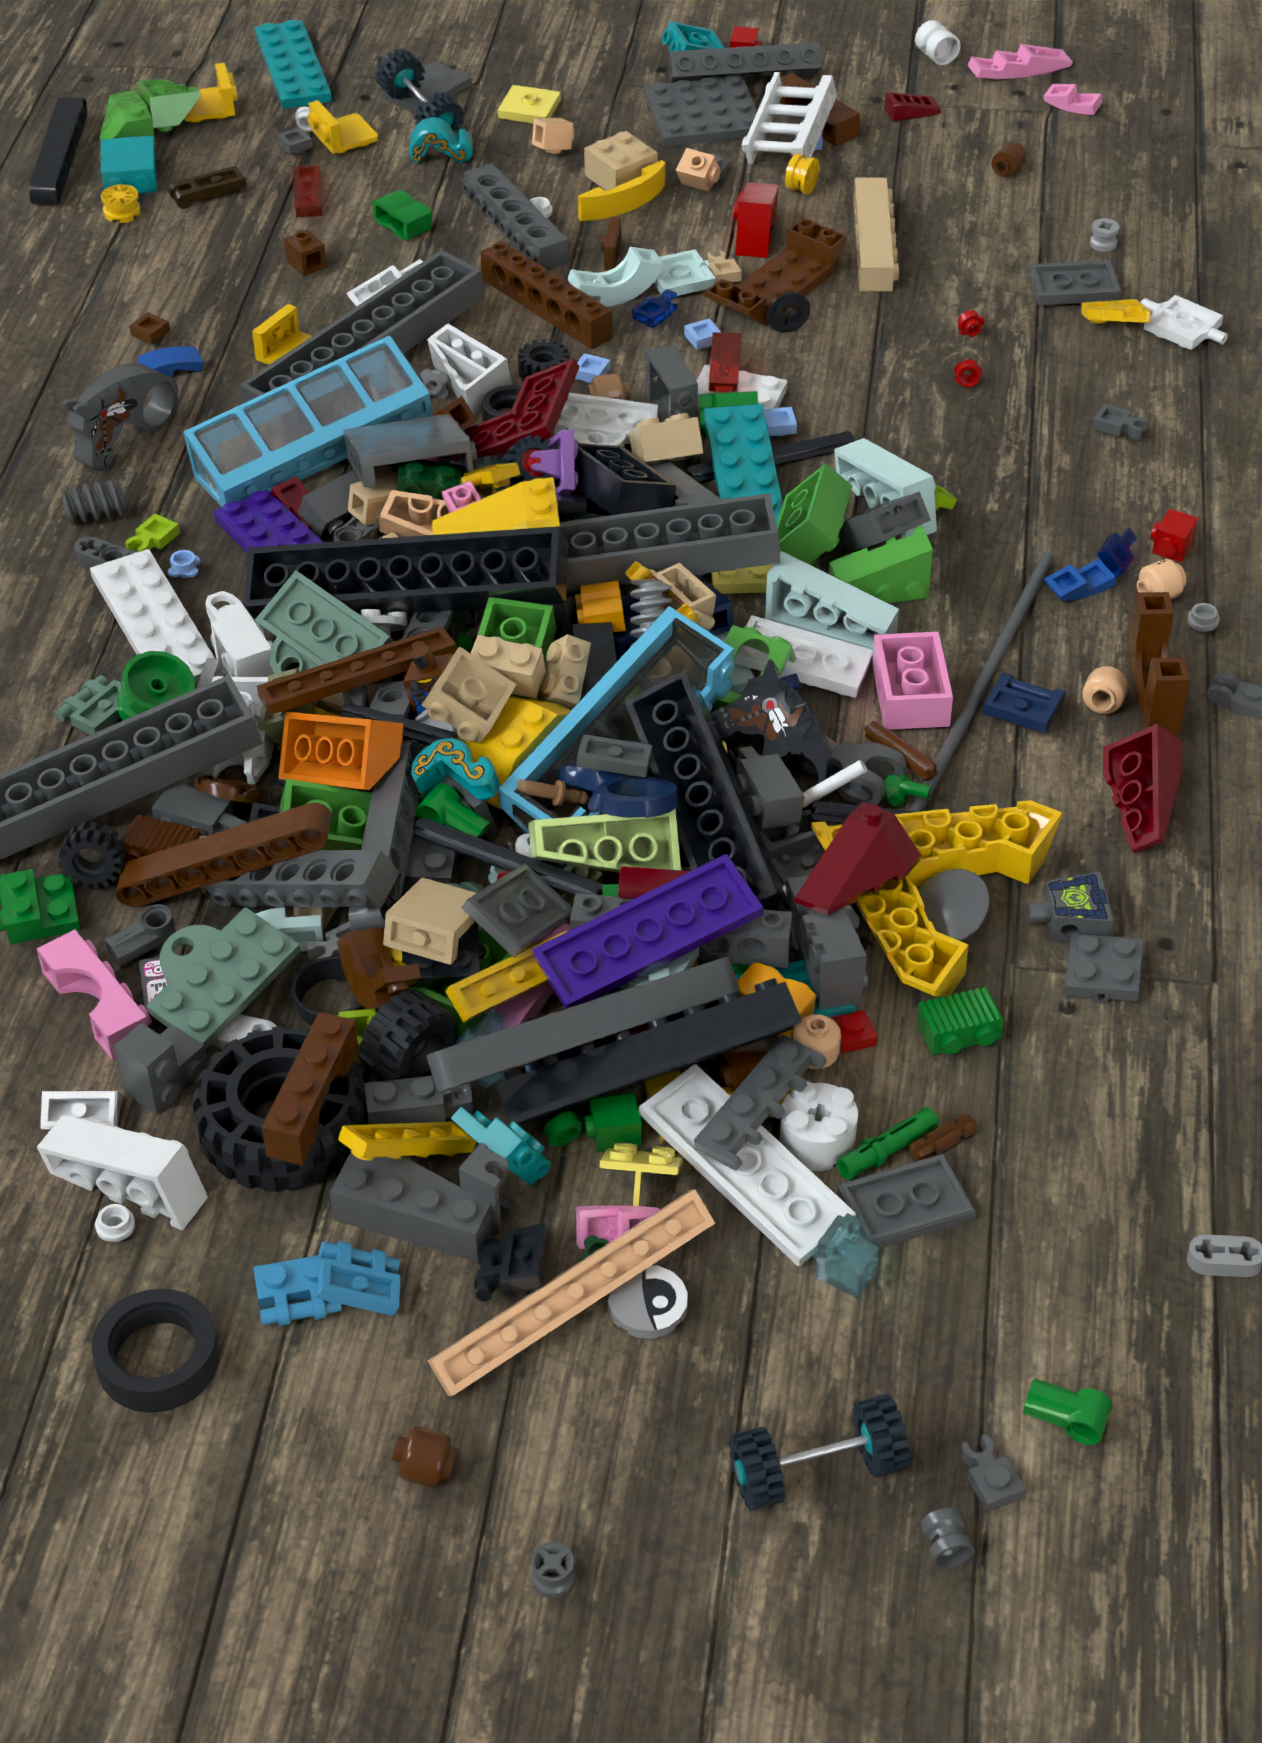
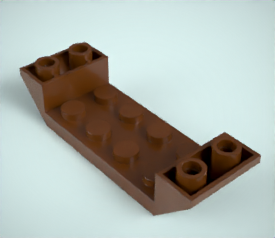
M802 218L787 229L785 250L738 285L720 279L705 291V296L729 311L767 326L769 323L766 319V308L771 306L772 298L777 299L781 296L782 292L788 294L792 290L798 294L803 293L805 296L829 278L847 242V236L832 228L817 224L810 219Z

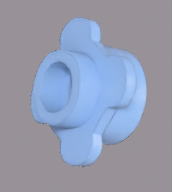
M180 550L173 553L170 557L171 568L167 570L168 575L180 578L195 577L199 573L197 565L200 564V558L189 550Z

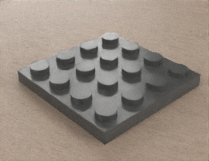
M727 75L722 78L705 77L701 80L693 81L679 80L674 83L665 84L657 82L644 86V97L663 147L743 139L747 137L757 114L756 107L742 75Z

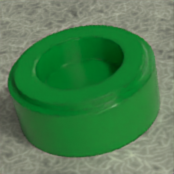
M568 1111L551 1119L546 1124L543 1134L551 1146L561 1147L571 1143L580 1135L583 1124L575 1112Z

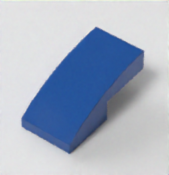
M191 346L162 348L147 352L137 358L138 364L147 366L171 378L174 369L201 372L204 364L197 348Z
M1097 559L1078 570L1070 564L1044 578V581L1061 601H1070L1086 598L1115 586L1116 576L1100 559Z

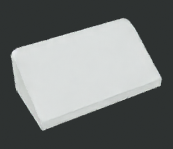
M118 1091L42 1092L40 1129L51 1130L63 1115L79 1119L86 1118L92 1122L108 1126H118L122 1094Z

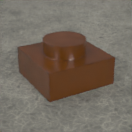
M147 312L129 325L130 334L153 344L170 331L169 321Z

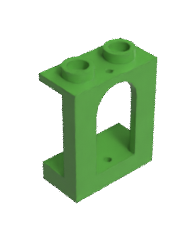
M732 625L725 640L726 644L734 648L733 662L741 647L745 645L769 654L768 660H773L779 669L780 676L787 662L795 663L797 659L790 642L778 636H774L773 639L763 636L758 630L749 626L740 628ZM721 648V650H720L718 656H719V655L722 653V651L724 650L723 648ZM766 662V664H765V666H764V668H763V670H762L760 676L763 675L764 670H765V667H766V665H767V662ZM706 679V681H705V683H704V685H703L701 691L707 686V679ZM730 690L726 697L723 699L718 698L712 705V708H722L737 700L742 694Z

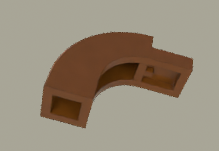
M382 927L348 931L337 941L342 967L350 989L359 1003L367 1009L380 1008L393 996H398L405 990L410 991V986L421 978L418 964L393 967L387 948L383 945L384 934Z

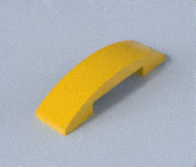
M661 160L641 169L640 177L607 191L597 187L578 195V219L581 221L610 218L627 213L648 203L665 187V162Z

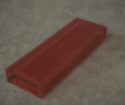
M319 165L294 166L296 218L323 216Z
M713 332L709 373L710 392H738L741 333Z

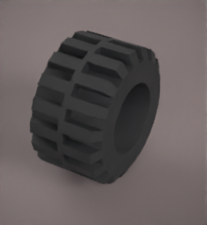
M415 989L402 991L398 996L395 995L390 998L385 1005L383 1004L368 1023L369 1025L363 1033V1040L359 1047L361 1052L359 1056L360 1061L383 1081L432 1076L426 1055L455 1045L458 1033L457 1020L451 1013L421 991L419 992Z

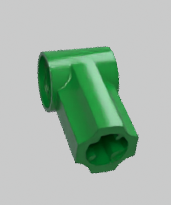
M443 783L436 784L416 808L418 819L426 818L482 839L491 823L462 804L456 790Z
M1034 1378L1027 1394L1023 1414L1065 1428L1067 1435L1076 1442L1085 1445H1095L1102 1438L1113 1404L1106 1394L1095 1389L1083 1388L1077 1393Z

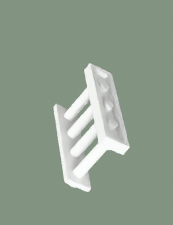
M774 72L771 82L767 83L766 93L747 137H744L742 141V150L746 154L748 164L754 163L758 151L791 153L792 156L800 153L804 154L806 158L812 157L837 97L833 76L823 75L819 86L815 88L782 86L780 73ZM782 97L813 99L808 106L779 104ZM774 115L805 117L804 121L800 124L771 122ZM766 133L797 135L796 140H793L792 143L763 141Z

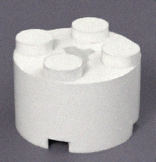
M806 1081L807 1087L803 1092L793 1089L783 1101L782 1107L785 1109V1113L781 1117L780 1143L810 1171H827L834 1168L838 1158L855 1150L858 1109L854 1101V1095L849 1089L839 1088L827 1083H811Z

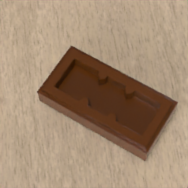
M611 217L607 235H602L601 251H604V270H611L616 267L622 241L620 217Z

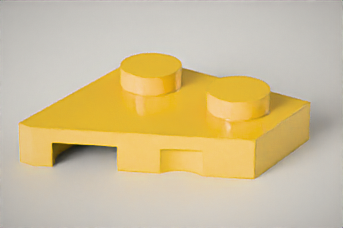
M1137 299L1081 303V314L1090 320L1091 323H1105L1107 321L1150 322L1151 311Z

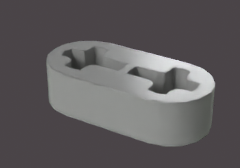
M1198 1235L1190 1242L1186 1260L1189 1267L1198 1274L1253 1277L1262 1269V1244L1256 1239L1246 1236ZM1200 1251L1208 1252V1256L1211 1258H1204V1254ZM1240 1253H1246L1251 1261L1244 1260V1256Z

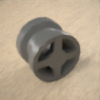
M550 1542L539 1546L534 1551L531 1558L532 1583L537 1593L543 1597L551 1599L561 1598L573 1588L575 1565L573 1554L568 1547L561 1543ZM548 1572H556L558 1576H547L546 1574Z

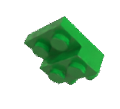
M33 869L0 875V906H2V910H0V932H7L9 944L66 934L73 930L81 931L73 883L70 882L71 875L65 878L61 873L35 878Z

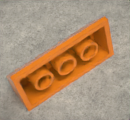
M285 712L279 779H292L322 785L370 790L400 758L403 741V723Z

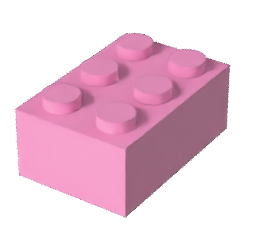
M939 632L874 635L872 668L884 727L888 730L950 727L953 695Z

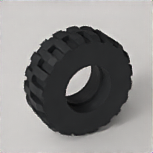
M285 1026L272 1027V1030L260 1032L259 1029L249 1032L246 1037L240 1040L236 1038L226 1044L221 1053L217 1052L206 1064L207 1070L203 1069L196 1081V1091L193 1094L192 1101L199 1142L203 1147L204 1155L211 1164L217 1166L218 1172L230 1180L233 1178L237 1179L238 1184L251 1189L255 1186L263 1188L264 1191L278 1192V1189L290 1188V1191L303 1189V1185L312 1182L314 1184L326 1180L331 1172H338L344 1166L351 1153V1149L338 1140L342 1126L368 1125L365 1084L362 1071L358 1063L353 1060L346 1077L335 1076L327 1089L320 1111L317 1138L304 1165L266 1157L262 1125L266 1118L253 1115L252 1112L260 1105L276 1099L310 1031L307 1028L296 1027V1029H286Z

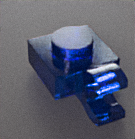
M666 289L657 299L651 296L647 297L632 309V319L654 329L670 317L671 313L678 308L677 304L671 302L677 296V293Z
M1129 527L1122 536L1118 533L1108 536L1096 555L1116 577L1125 573L1135 555L1129 548L1135 542L1137 536Z

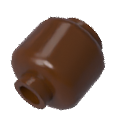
M414 1426L410 1429L407 1438L398 1436L391 1461L399 1463L398 1475L401 1479L433 1488L439 1484L440 1480H448L457 1448L451 1447V1440L447 1434L421 1426Z

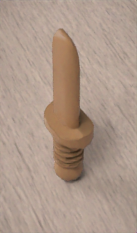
M523 779L518 780V789L522 793L552 799L553 806L560 807L563 801L586 804L589 800V795L585 791L565 788V781L557 780L555 785Z

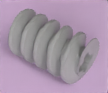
M662 580L630 581L631 584L640 587L630 592L631 597L640 600L630 606L631 610L640 613V615L630 619L631 623L640 626V628L631 631L632 637L639 639L665 611L663 605L672 602L671 598L663 596V592L672 589V586L663 583Z

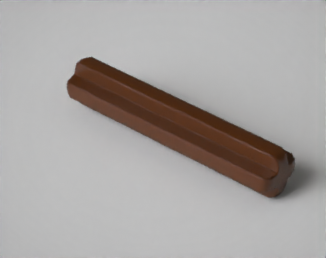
M872 721L864 727L865 737L868 740L902 753L906 760V767L923 780L929 781L932 776L937 775L936 763L877 721Z

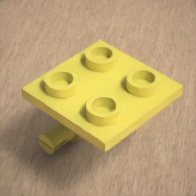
M615 1143L614 1148H608L602 1156L600 1168L636 1171L633 1206H641L644 1172L678 1175L684 1157L681 1154H675V1149L671 1147L655 1146L652 1147V1152L638 1151L635 1144Z

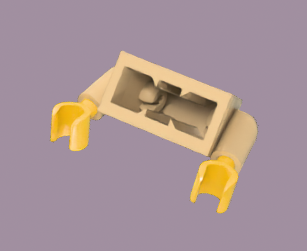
M636 561L625 572L631 580H662L663 583L671 585L672 589L663 592V596L671 598L672 602L663 605V609L666 610L670 606L707 631L714 626L713 612L716 594L681 563L656 572L643 567ZM682 622V634L690 642L695 637L703 636Z

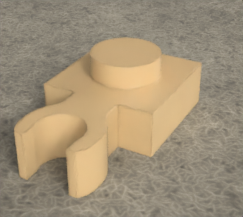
M720 251V256L718 257L712 256L708 252L709 268L716 278L715 283L720 279L730 282L742 281V271L734 259L726 260L724 251Z

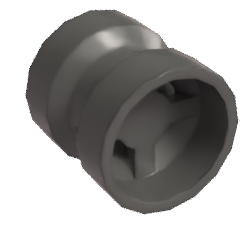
M938 1509L925 1516L921 1521L924 1537L932 1544L930 1555L933 1564L941 1569L954 1568L965 1564L975 1553L970 1537L964 1534L966 1524L959 1509Z

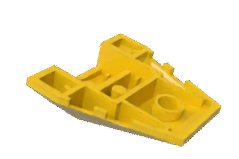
M536 478L531 481L520 482L432 521L433 535L560 527L554 478Z
M510 695L492 728L480 743L474 740H463V742L470 749L475 763L478 762L481 756L487 757L492 762L501 786L571 710L553 702ZM499 792L494 797L485 800L501 809L499 806Z

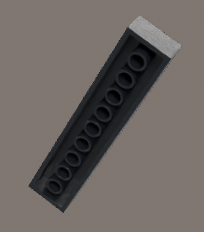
M557 526L249 547L243 605L249 614L256 619L295 571L304 575L358 614H361V610L378 609L380 614L486 608L489 597L543 605L566 603L569 543L560 527Z

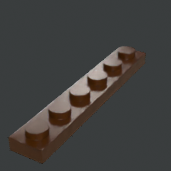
M438 627L257 685L258 697L270 715L285 712L300 705L316 702L340 692H346L371 682H377L384 678L407 672L410 664L413 662L410 656L411 652L419 646H429L435 657L445 654L454 655L457 650L456 643L443 627Z

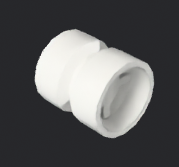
M930 20L925 22L918 29L915 36L916 46L938 65L943 66L951 63L960 51V40L938 21Z

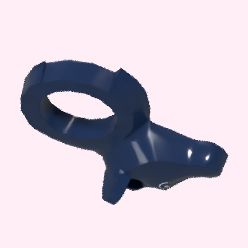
M577 764L562 765L559 780L565 781V785L578 786L593 791L587 804L588 809L593 813L602 812L611 816L627 818H649L669 813L678 806L677 785L661 778L649 776L645 778L606 771H594L576 767Z

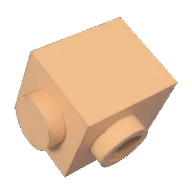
M534 118L532 145L553 154H560L561 150H571L574 139L572 122L562 118Z
M686 148L676 169L681 184L710 192L713 184L718 181L720 176V168L714 155Z

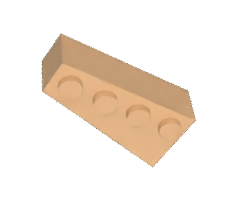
M391 490L379 516L380 532L385 534L394 532L399 537L433 535L432 521L449 514V510L444 500L433 499L429 495Z

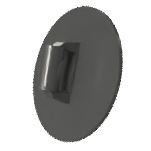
M951 869L940 872L925 881L918 889L925 905L924 911L929 921H932L935 930L956 940L962 941L971 936L981 926L987 916L990 905L988 888L978 875L968 870Z

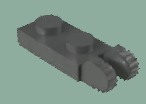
M1221 672L1215 675L1212 681L1213 684L1206 693L1208 700L1219 706L1229 708L1230 711L1262 720V687L1239 681L1232 674L1227 675Z

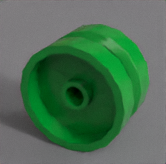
M148 651L137 654L127 662L122 672L121 686L117 695V711L123 721L195 690L194 675L185 662L167 652Z

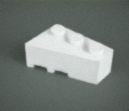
M450 324L445 325L427 339L433 365L437 370L448 374V386L457 398L462 395L474 414L482 409L483 397L490 390L499 386L512 385L507 358Z

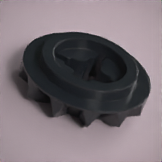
M794 290L788 294L782 292L781 296L777 299L772 298L771 306L766 308V319L769 325L775 331L782 333L800 328L810 314L809 301L803 293L798 294ZM788 306H791L793 311H788L787 314L784 315L782 310H787Z

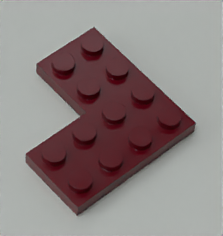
M574 358L525 377L511 411L464 430L465 435H469L470 442H474L477 460L472 461L473 469L482 462L499 459L517 441L523 440L526 436L531 435L532 438L536 435L541 436V442L553 436L580 368ZM452 454L450 462L461 465V471L464 469L468 470L457 454Z

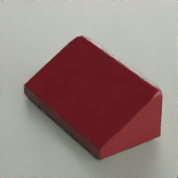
M622 866L619 875L618 896L620 898L635 899L690 871Z

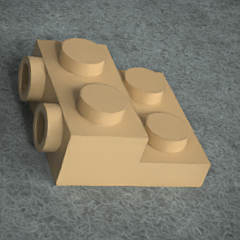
M567 634L550 645L545 661L546 675L540 686L538 700L557 703L569 710L580 702L591 642Z
M459 646L422 706L428 709V714L433 720L437 722L446 721L455 727L457 734L463 740H474L480 743L492 728L517 684Z

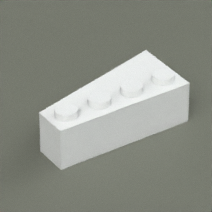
M63 1115L37 1146L50 1174L90 1191L95 1186H98L110 1200L120 1204L125 1199L142 1206L141 1213L154 1219L159 1213L171 1218V1226L182 1231L208 1198L188 1155L187 1148L176 1140L169 1141L143 1132L136 1133L124 1130L115 1125L108 1126L92 1122L86 1118L79 1119Z

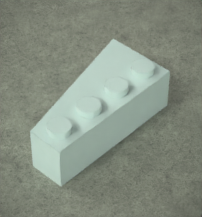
M865 438L834 449L836 472L852 485L851 490L858 497L864 495L870 508L920 491L931 521L901 533V538L915 534L914 529L921 526L924 527L927 535L937 531L934 496L936 486L932 475Z
M781 551L780 553L781 563L773 564L767 573L765 619L872 650L874 635L897 634L898 608Z

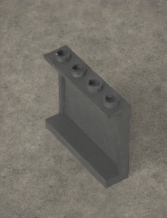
M450 414L343 430L347 459L363 487L376 485L374 466L457 454L468 471H472V461L477 460L474 442H470L469 435H465L464 429L460 428L459 423L455 422Z

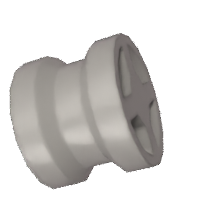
M1108 218L1095 220L1092 224V232L1094 234L1091 236L1090 246L1102 252L1114 250L1117 246V238L1115 236L1119 232V224L1115 220Z

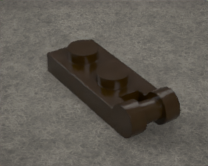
M232 166L173 182L168 187V193L175 200L179 208L186 209L194 201L208 200L213 196L234 193L239 189L246 188V179L237 166Z

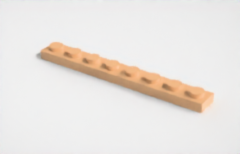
M695 1189L690 1190L429 1359L428 1363L447 1395L453 1396L708 1229L715 1222Z

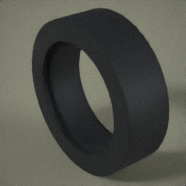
M173 1289L145 1290L120 1300L101 1318L92 1339V1355L102 1388L116 1403L134 1411L147 1413L163 1412L187 1404L207 1388L214 1378L219 1365L220 1351L211 1314L193 1296ZM171 1323L181 1326L190 1332L196 1340L190 1358L179 1369L164 1376L153 1378L135 1376L125 1371L117 1362L119 1349L126 1338L136 1330L151 1324Z

